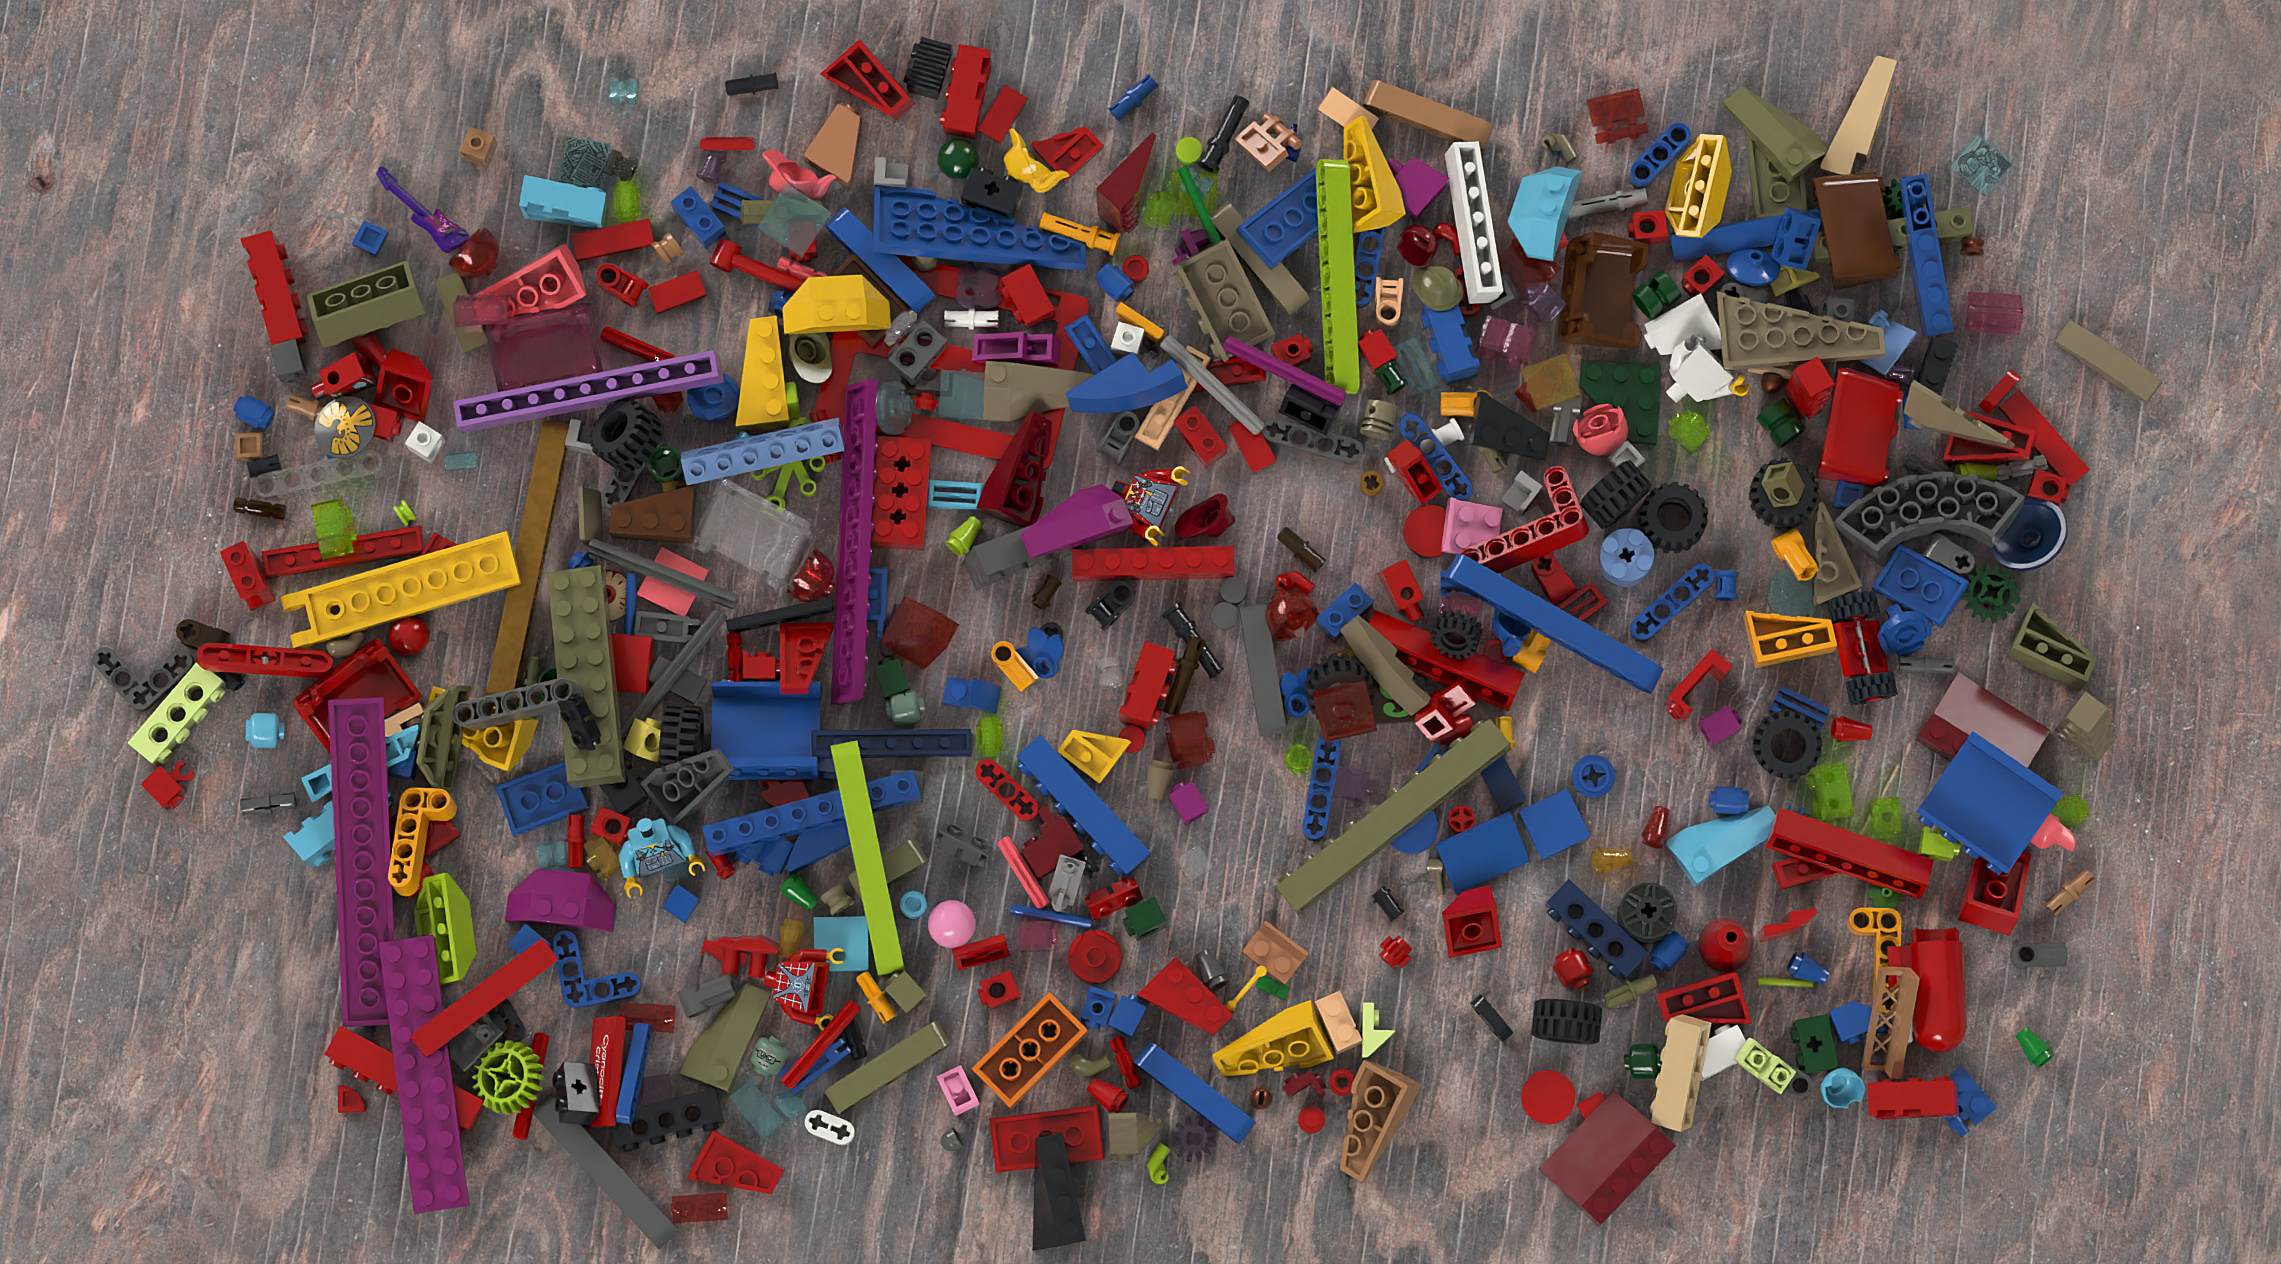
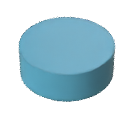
M918 891L905 893L900 900L902 913L910 919H917L923 916L927 910V901L924 895Z

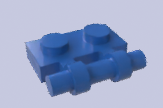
M1960 1066L1949 1077L1950 1081L1958 1083L1959 1108L1962 1112L1959 1116L1944 1118L1949 1122L1947 1125L1952 1131L1955 1129L1963 1137L1970 1131L1963 1123L1967 1118L1976 1126L1997 1107L1964 1068Z

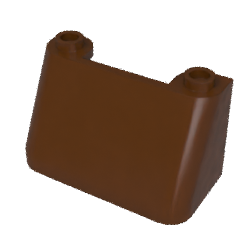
M1874 172L1814 178L1812 190L1814 199L1817 201V209L1820 214L1827 246L1833 289L1838 290L1897 278V269H1902L1899 253L1894 254L1881 195V193L1885 192L1883 177H1877V173Z
M1595 231L1570 240L1565 253L1558 324V338L1561 342L1629 350L1639 348L1642 332L1637 324L1631 323L1633 303L1631 292L1634 290L1635 273L1642 271L1649 263V244Z

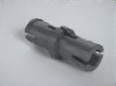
M1925 655L1924 658L1903 656L1899 658V664L1910 665H1901L1899 667V674L1918 673L1923 674L1925 677H1929L1930 674L1954 676L1955 668L1943 667H1953L1955 665L1954 658L1937 659L1931 658L1930 655Z
M295 792L277 795L264 793V796L240 798L242 816L264 812L270 815L273 814V811L296 809L297 807Z

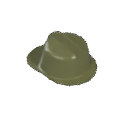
M1438 265L1428 266L1416 272L1412 277L1411 286L1413 291L1428 308L1435 311L1452 309L1459 304L1463 297V289L1454 273L1446 267Z
M825 332L791 334L788 355L795 371L801 378L810 383L817 384L826 381L832 373V361L829 341Z

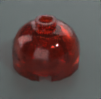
M482 226L481 230L478 229L459 248V255L457 257L453 255L447 263L462 277L471 279L477 278L482 274L489 276L498 267V264L495 262L499 256L497 239L485 226Z
M816 548L812 551V554L815 555L814 559L809 556L792 580L791 585L794 586V589L788 587L785 592L801 602L816 601L822 595L828 597L836 585L832 582L835 574L832 561Z
M1282 590L1271 597V601L1265 610V621L1274 639L1284 642L1297 637L1293 634L1296 630L1304 627L1306 632L1315 624L1316 618L1320 613L1314 601L1305 593L1295 590Z

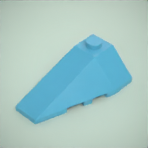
M1765 806L1747 811V813L1743 812L1740 815L1735 814L1690 826L1665 841L1664 844L1695 888L1766 841L1775 814L1770 806Z

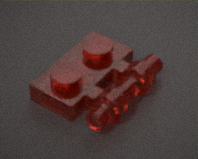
M1639 88L1587 99L1586 104L1592 127L1603 125L1604 132L1594 134L1596 144L1606 142L1609 145L1616 143V140L1628 137L1636 139L1641 134L1649 133L1647 123L1637 125L1635 118L1642 117L1645 114ZM1626 120L1627 127L1613 130L1612 123Z

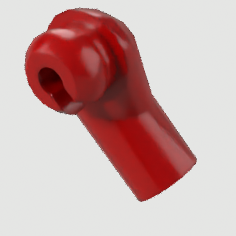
M1441 222L1438 226H1435L1433 234L1436 239L1442 240L1445 238L1449 240L1455 256L1461 255L1457 228L1447 222Z

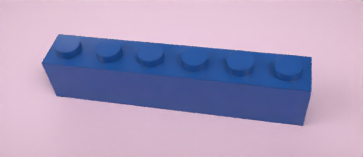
M1041 734L1016 756L1019 762L1017 765L1018 769L1027 778L1031 775L1038 782L1035 787L1043 796L1047 797L1050 795L1056 801L1053 806L1063 817L1068 814L1073 819V828L1081 836L1087 834L1093 841L1090 844L1091 847L1100 856L1105 854L1111 860L1108 865L1118 876L1123 873L1126 877H1129L1151 856V852Z

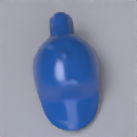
M1496 609L1494 610L1492 628L1497 638L1502 641V653L1507 657L1515 656L1523 647L1522 641L1530 635L1531 629Z

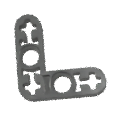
M101 647L97 649L92 658L93 664L132 708L140 712L147 711L153 707L195 665L193 657L187 651L176 650L144 679L140 680L111 648ZM101 655H112L109 660L116 667L113 672L106 664L100 666L102 662ZM178 657L182 659L187 657L188 659L185 661L187 664L186 668L178 667L174 670L177 674L175 678L165 669L168 665L171 669H174L178 664L176 661ZM122 672L129 673L131 678L129 684L123 687L118 686L116 683L117 676ZM159 674H166L168 676V684L163 688H157L154 685V679ZM147 684L157 692L155 696L151 692L145 696L147 702L144 705L141 703L135 704L137 701L135 696L138 693L144 695L149 691L145 687Z

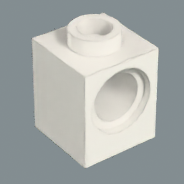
M1118 322L1111 345V352L1121 357H1125L1133 352L1138 358L1145 337L1144 329Z
M419 421L405 442V445L409 451L432 464L446 441L441 434Z

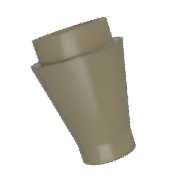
M1152 759L1151 766H1148L1147 797L1163 800L1174 770H1172L1173 763Z

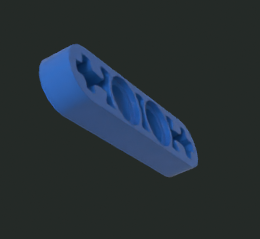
M1386 227L1377 228L1376 232H1360L1354 263L1355 279L1361 282L1372 283L1371 285L1365 283L1364 294L1368 295V297H1363L1362 301H1358L1356 296L1357 308H1364L1372 301ZM1368 237L1375 238L1378 242V247L1373 251L1366 250L1363 246V241ZM1369 263L1373 267V273L1369 276L1361 275L1358 272L1359 265ZM1355 282L1356 293L1359 291L1360 282Z
M1414 412L1404 414L1399 424L1400 431L1406 440H1409L1423 453L1438 481L1452 498L1460 501L1468 499L1473 491L1472 483L1468 476L1420 415ZM1408 419L1412 422L1418 421L1416 428L1420 434L1423 430L1427 432L1420 435L1416 442L1413 441V438H1416L1415 432L1412 429H1405L1407 426L1406 420ZM1425 439L1434 441L1436 444L1435 450L1431 453L1423 452L1420 449L1421 442ZM1439 461H1449L1452 465L1451 471L1447 474L1439 473L1436 469ZM1458 472L1459 475L1455 476L1456 480L1460 484H1467L1465 486L1466 492L1464 494L1460 491L1455 493L1456 486L1454 482L1450 480L1449 483H1446L1445 480L1452 478Z
M1701 563L1689 570L1632 621L1629 629L1632 638L1638 642H1646L1712 584L1714 580L1713 569L1708 564ZM1696 571L1701 573L1706 571L1708 573L1706 577L1707 582L1699 581L1695 585L1698 591L1695 592L1690 583L1696 579ZM1678 587H1685L1688 589L1690 596L1685 601H1679L1676 599L1674 591ZM1661 604L1666 605L1670 611L1669 616L1664 619L1658 618L1654 612L1655 607ZM1649 614L1652 621L1659 625L1655 627L1654 623H1652L1646 630L1647 635L1644 633L1638 635L1636 633L1638 628L1636 624L1644 625L1649 620L1645 615Z
M1332 736L1322 737L1316 745L1302 826L1304 836L1312 841L1322 839L1327 831L1340 755L1339 741ZM1327 742H1331L1332 748H1336V751H1332L1329 757V762L1334 761V765L1326 762L1317 763L1318 759L1324 760L1325 751L1320 749V747L1326 746ZM1326 768L1331 772L1332 777L1328 782L1322 783L1317 780L1316 772L1319 769ZM1317 794L1325 796L1327 799L1326 806L1322 809L1315 808L1311 803L1313 796ZM1309 811L1315 814H1325V818L1319 816L1318 826L1322 827V831H1317L1316 835H1312L1311 830L1307 829V825H1312L1314 815H1308Z
M637 1022L634 1027L617 1105V1123H633L652 1037L651 1024Z

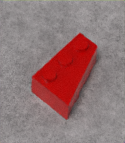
M1177 957L1169 962L1137 994V997L1144 1000V1002L1212 1037L1233 1019V1014Z
M1733 970L1654 993L1661 1019L1664 1021H1669L1671 1018L1683 1014L1710 1023L1752 1024L1737 972Z
M1949 1076L1933 1077L1934 1081H1923V1078H1907L1906 1082L1884 1079L1879 1080L1877 1083H1867L1869 1116L1876 1120L1959 1116L1958 1083L1950 1081Z

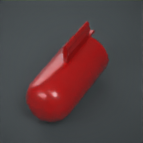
M1915 927L1912 931V943H1909L1908 947H1887L1888 967H1909L1920 978L1912 1017V1032L1915 1041L1929 1051L1948 1052L1960 1045L1967 1030L1964 943L1959 942V930L1956 927L1948 929H1917ZM1888 975L1889 989L1897 984L1899 975Z

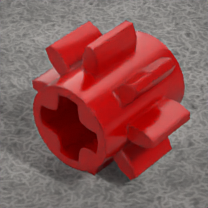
M1399 935L1394 940L1388 936L1380 944L1383 951L1379 956L1392 969L1397 965L1403 968L1412 959L1408 955L1412 948Z

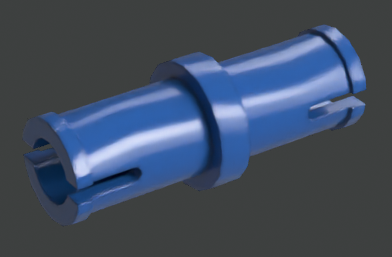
M1147 74L1132 89L1128 88L1125 90V95L1109 107L1108 110L1120 121L1135 106L1139 107L1142 105L1141 101L1159 86Z

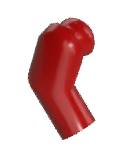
M1297 571L1282 573L1276 577L1274 582L1276 589L1279 591L1298 588L1307 596L1316 586Z

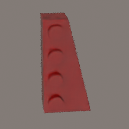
M272 230L241 238L242 246L250 256L247 263L253 279L257 282L255 291L260 305H263L264 308L262 309V315L271 345L296 339L298 344L306 343L304 334L308 333L305 319H300L298 309L302 308L298 293L293 294L291 284L295 283L291 268L287 269L284 259H288L285 244L279 243Z

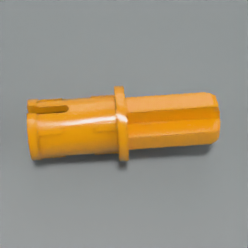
M868 971L856 978L859 986L869 999L867 1004H871L883 1024L898 1015L886 998V992H881Z

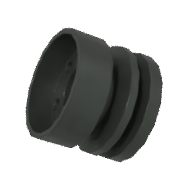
M1641 883L1633 886L1624 895L1617 909L1618 925L1638 944H1653L1662 940L1669 933L1677 918V905L1673 895L1665 887L1656 883ZM1645 906H1648L1649 910L1655 911L1651 918H1647L1646 914L1641 913Z

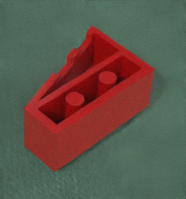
M860 39L820 73L826 80L894 120L901 117L915 104L913 99Z
M959 44L957 56L953 59L951 74H953L952 83H948L946 89L947 109H942L940 124L943 125L945 134L970 139L976 138L992 67L990 50Z
M1965 411L1975 420L1981 421L2008 438L2015 446L2013 449L1950 435L1943 457L1944 464H1958L1964 461L1972 463L2029 461L2037 438V431Z
M1144 642L1131 683L1126 691L1127 695L1123 706L1121 705L1119 711L1120 722L1148 731L1151 730L1152 724L1158 725L1162 710L1158 709L1160 700H1166L1170 685L1166 684L1169 674L1174 675L1178 666V659H1175L1176 651L1150 642Z

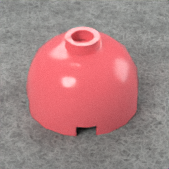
M1612 404L1594 406L1583 413L1584 418L1580 422H1578V419L1574 422L1573 432L1582 449L1592 455L1604 456L1613 454L1627 440L1629 428L1622 409L1620 407L1618 409L1613 408Z

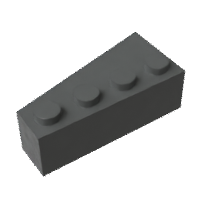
M1028 526L974 546L965 558L964 564L975 589L978 590L1011 575L1022 573L1037 564L1044 565L1049 563L1054 557L1061 554L1063 556L1071 555L1072 549H1077L1078 546L1030 559L1020 535L1030 527Z

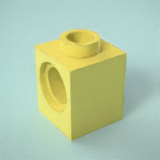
M648 717L646 721L635 718L623 748L636 756L658 762L661 722Z

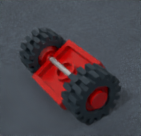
M1875 591L1846 594V596H1839L1829 600L1827 603L1831 621L1834 624L1833 630L1843 676L1858 677L1845 683L1850 705L1873 703L1898 695L1894 674L1889 672L1885 652L1878 642V633L1880 631L1878 620L1862 621L1865 618H1871L1880 614Z

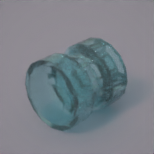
M611 77L609 86L610 104H619L621 101H626L628 104L637 105L639 93L638 78H629L627 81H624L619 77Z
M1191 168L1189 170L1204 201L1215 181L1208 177H1200L1199 171ZM1181 182L1178 190L1188 194L1183 182Z
M557 839L554 843L549 844L545 841L537 843L540 869H547L555 864L558 866L568 865L564 839Z

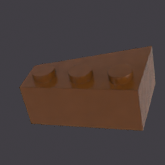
M692 485L611 506L609 527L611 537L614 539L692 544L697 494L695 486Z

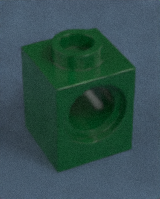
M893 657L882 659L877 662L878 666L873 667L885 701L891 695L910 690L899 658L893 660Z

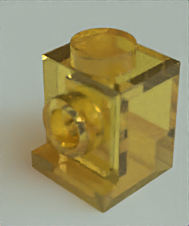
M594 837L583 846L589 854L585 858L594 871L601 870L597 873V876L602 882L621 868L620 859L603 837L599 839Z

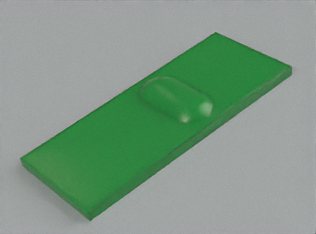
M1265 976L1259 977L1255 986L1283 1000L1286 999L1290 990L1289 987Z

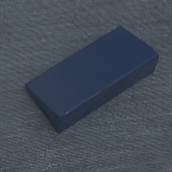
M1503 755L1480 773L1501 813L1526 800Z

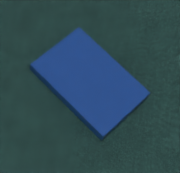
M1899 543L1873 584L1872 590L1892 602L1898 603L1899 606L1908 611L1923 613L1931 624L1942 629L1970 583Z
M565 760L495 786L513 837L565 819L567 815H575L590 809L583 788L572 789L567 782Z
M1506 812L1435 844L1455 894L1530 862L1510 812Z

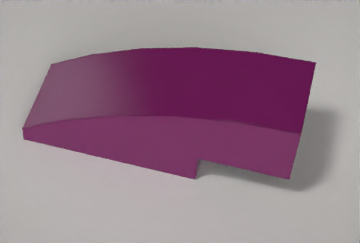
M1024 332L973 335L972 361L986 363V361L1009 362L1033 366L1058 365L1060 340L1054 334L1027 335Z

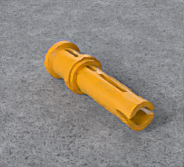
M1047 212L1043 213L1039 225L1040 229L1084 242L1088 248L1093 249L1095 247L1107 251L1111 256L1115 255L1121 239V233L1112 234L1100 230V226L1097 225L1090 228L1048 214Z

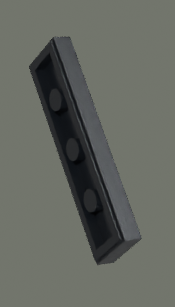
M830 597L727 619L725 621L729 633H740L833 613L834 606Z

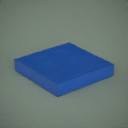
M1567 788L1518 811L1541 861L1591 838Z

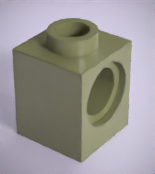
M1793 462L1769 465L1761 482L1773 507L1798 504L1805 488Z
M905 971L902 974L896 972L886 981L888 985L885 988L886 993L907 1016L928 998L927 994Z

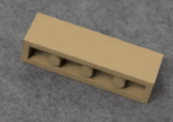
M1681 1014L1671 1018L1667 1023L1665 1029L1667 1036L1666 1046L1662 1049L1660 1061L1662 1062L1661 1072L1658 1074L1655 1082L1657 1093L1650 1108V1113L1652 1114L1651 1123L1679 1132L1692 1127L1711 1029L1710 1022Z

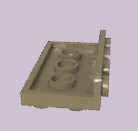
M1227 238L1175 264L1177 272L1173 273L1180 288L1186 287L1189 295L1185 298L1191 310H1198L1201 319L1197 322L1204 335L1210 334L1213 343L1209 344L1216 359L1221 357L1225 362L1229 360V357L1233 356L1223 349V345L1229 336L1253 346L1275 334Z

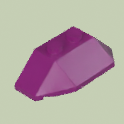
M536 869L508 894L505 922L613 932L616 904L591 874Z

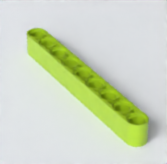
M1319 159L1316 164V192L1325 382L1344 390L1346 394H1356L1359 390L1360 376L1350 168L1347 160Z
M858 741L831 745L878 976L905 971Z

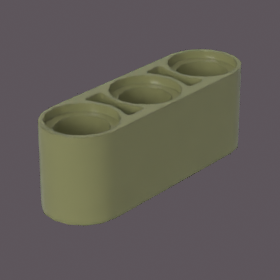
M916 838L906 841L881 856L888 887L929 862ZM854 871L847 878L862 901L857 872Z

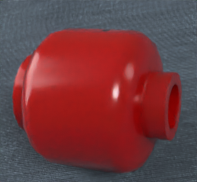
M1571 948L1555 957L1556 962L1553 965V970L1563 987H1574L1575 990H1579L1590 983L1588 978L1593 974L1594 970L1583 951H1575L1574 948Z

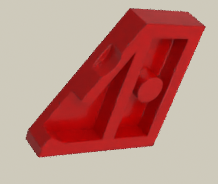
M1084 126L1074 129L1070 133L1053 135L1052 138L1039 142L1038 140L1033 141L1030 147L1053 171L1068 172L1069 177L1062 179L1066 183L1104 148V145Z

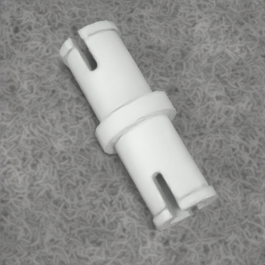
M969 308V311L945 310V327H969V330H975V327L999 328V311H975V308Z

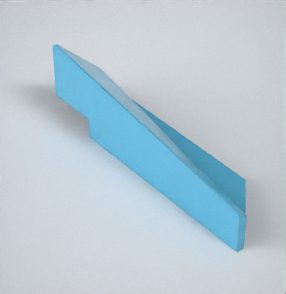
M421 723L385 738L387 768L410 758L416 738L422 728ZM331 764L301 778L312 803L332 791Z

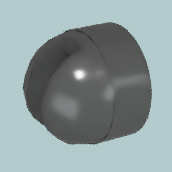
M955 1128L947 1130L941 1137V1145L947 1151H957L964 1147L963 1141Z

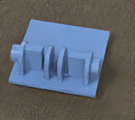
M1880 309L1878 312L1873 313V317L1868 323L1870 326L1883 328L1886 356L1856 361L1886 375L1918 333L1887 318L1889 315Z

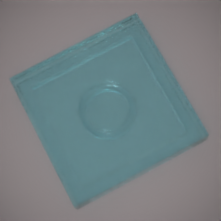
M786 183L757 229L802 258L829 218L831 212Z

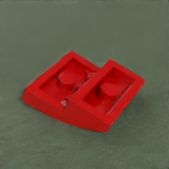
M611 633L617 691L647 693L649 691L650 664L653 663V637Z
M1817 909L1789 911L1784 917V923L1763 925L1758 932L1760 943L1780 939L1798 931L1816 916Z

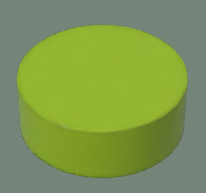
M1193 137L1181 139L1176 145L1177 159L1185 165L1197 163L1198 159L1202 156L1201 143Z

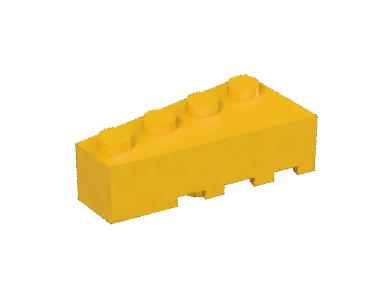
M777 316L750 319L736 419L738 433L741 430L749 432L788 427L791 423L787 405L785 371Z

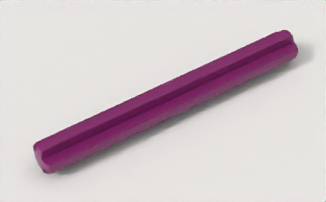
M1229 336L1223 345L1224 351L1338 406L1346 398L1344 390L1232 336Z

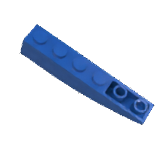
M1925 173L1900 178L1907 244L1922 334L1929 337L1954 332L1928 175Z

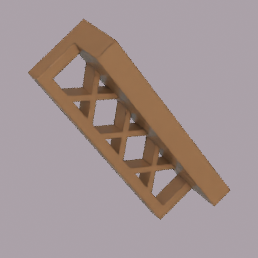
M1879 967L1861 1067L1863 1070L1885 1071L1890 1079H1901L1920 980L1909 967ZM1886 975H1899L1897 984L1888 990L1885 987ZM1891 998L1894 1001L1893 1008L1883 1015L1880 1011L1881 1004ZM1886 1022L1889 1026L1888 1033L1878 1040L1875 1036L1876 1030ZM1882 1048L1884 1051L1883 1062H1871L1872 1054Z

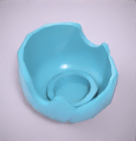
M1837 1068L1824 1077L1820 1088L1822 1098L1826 1103L1834 1108L1842 1107L1846 1109L1853 1101L1861 1102L1866 1091L1864 1081L1854 1071L1847 1068Z

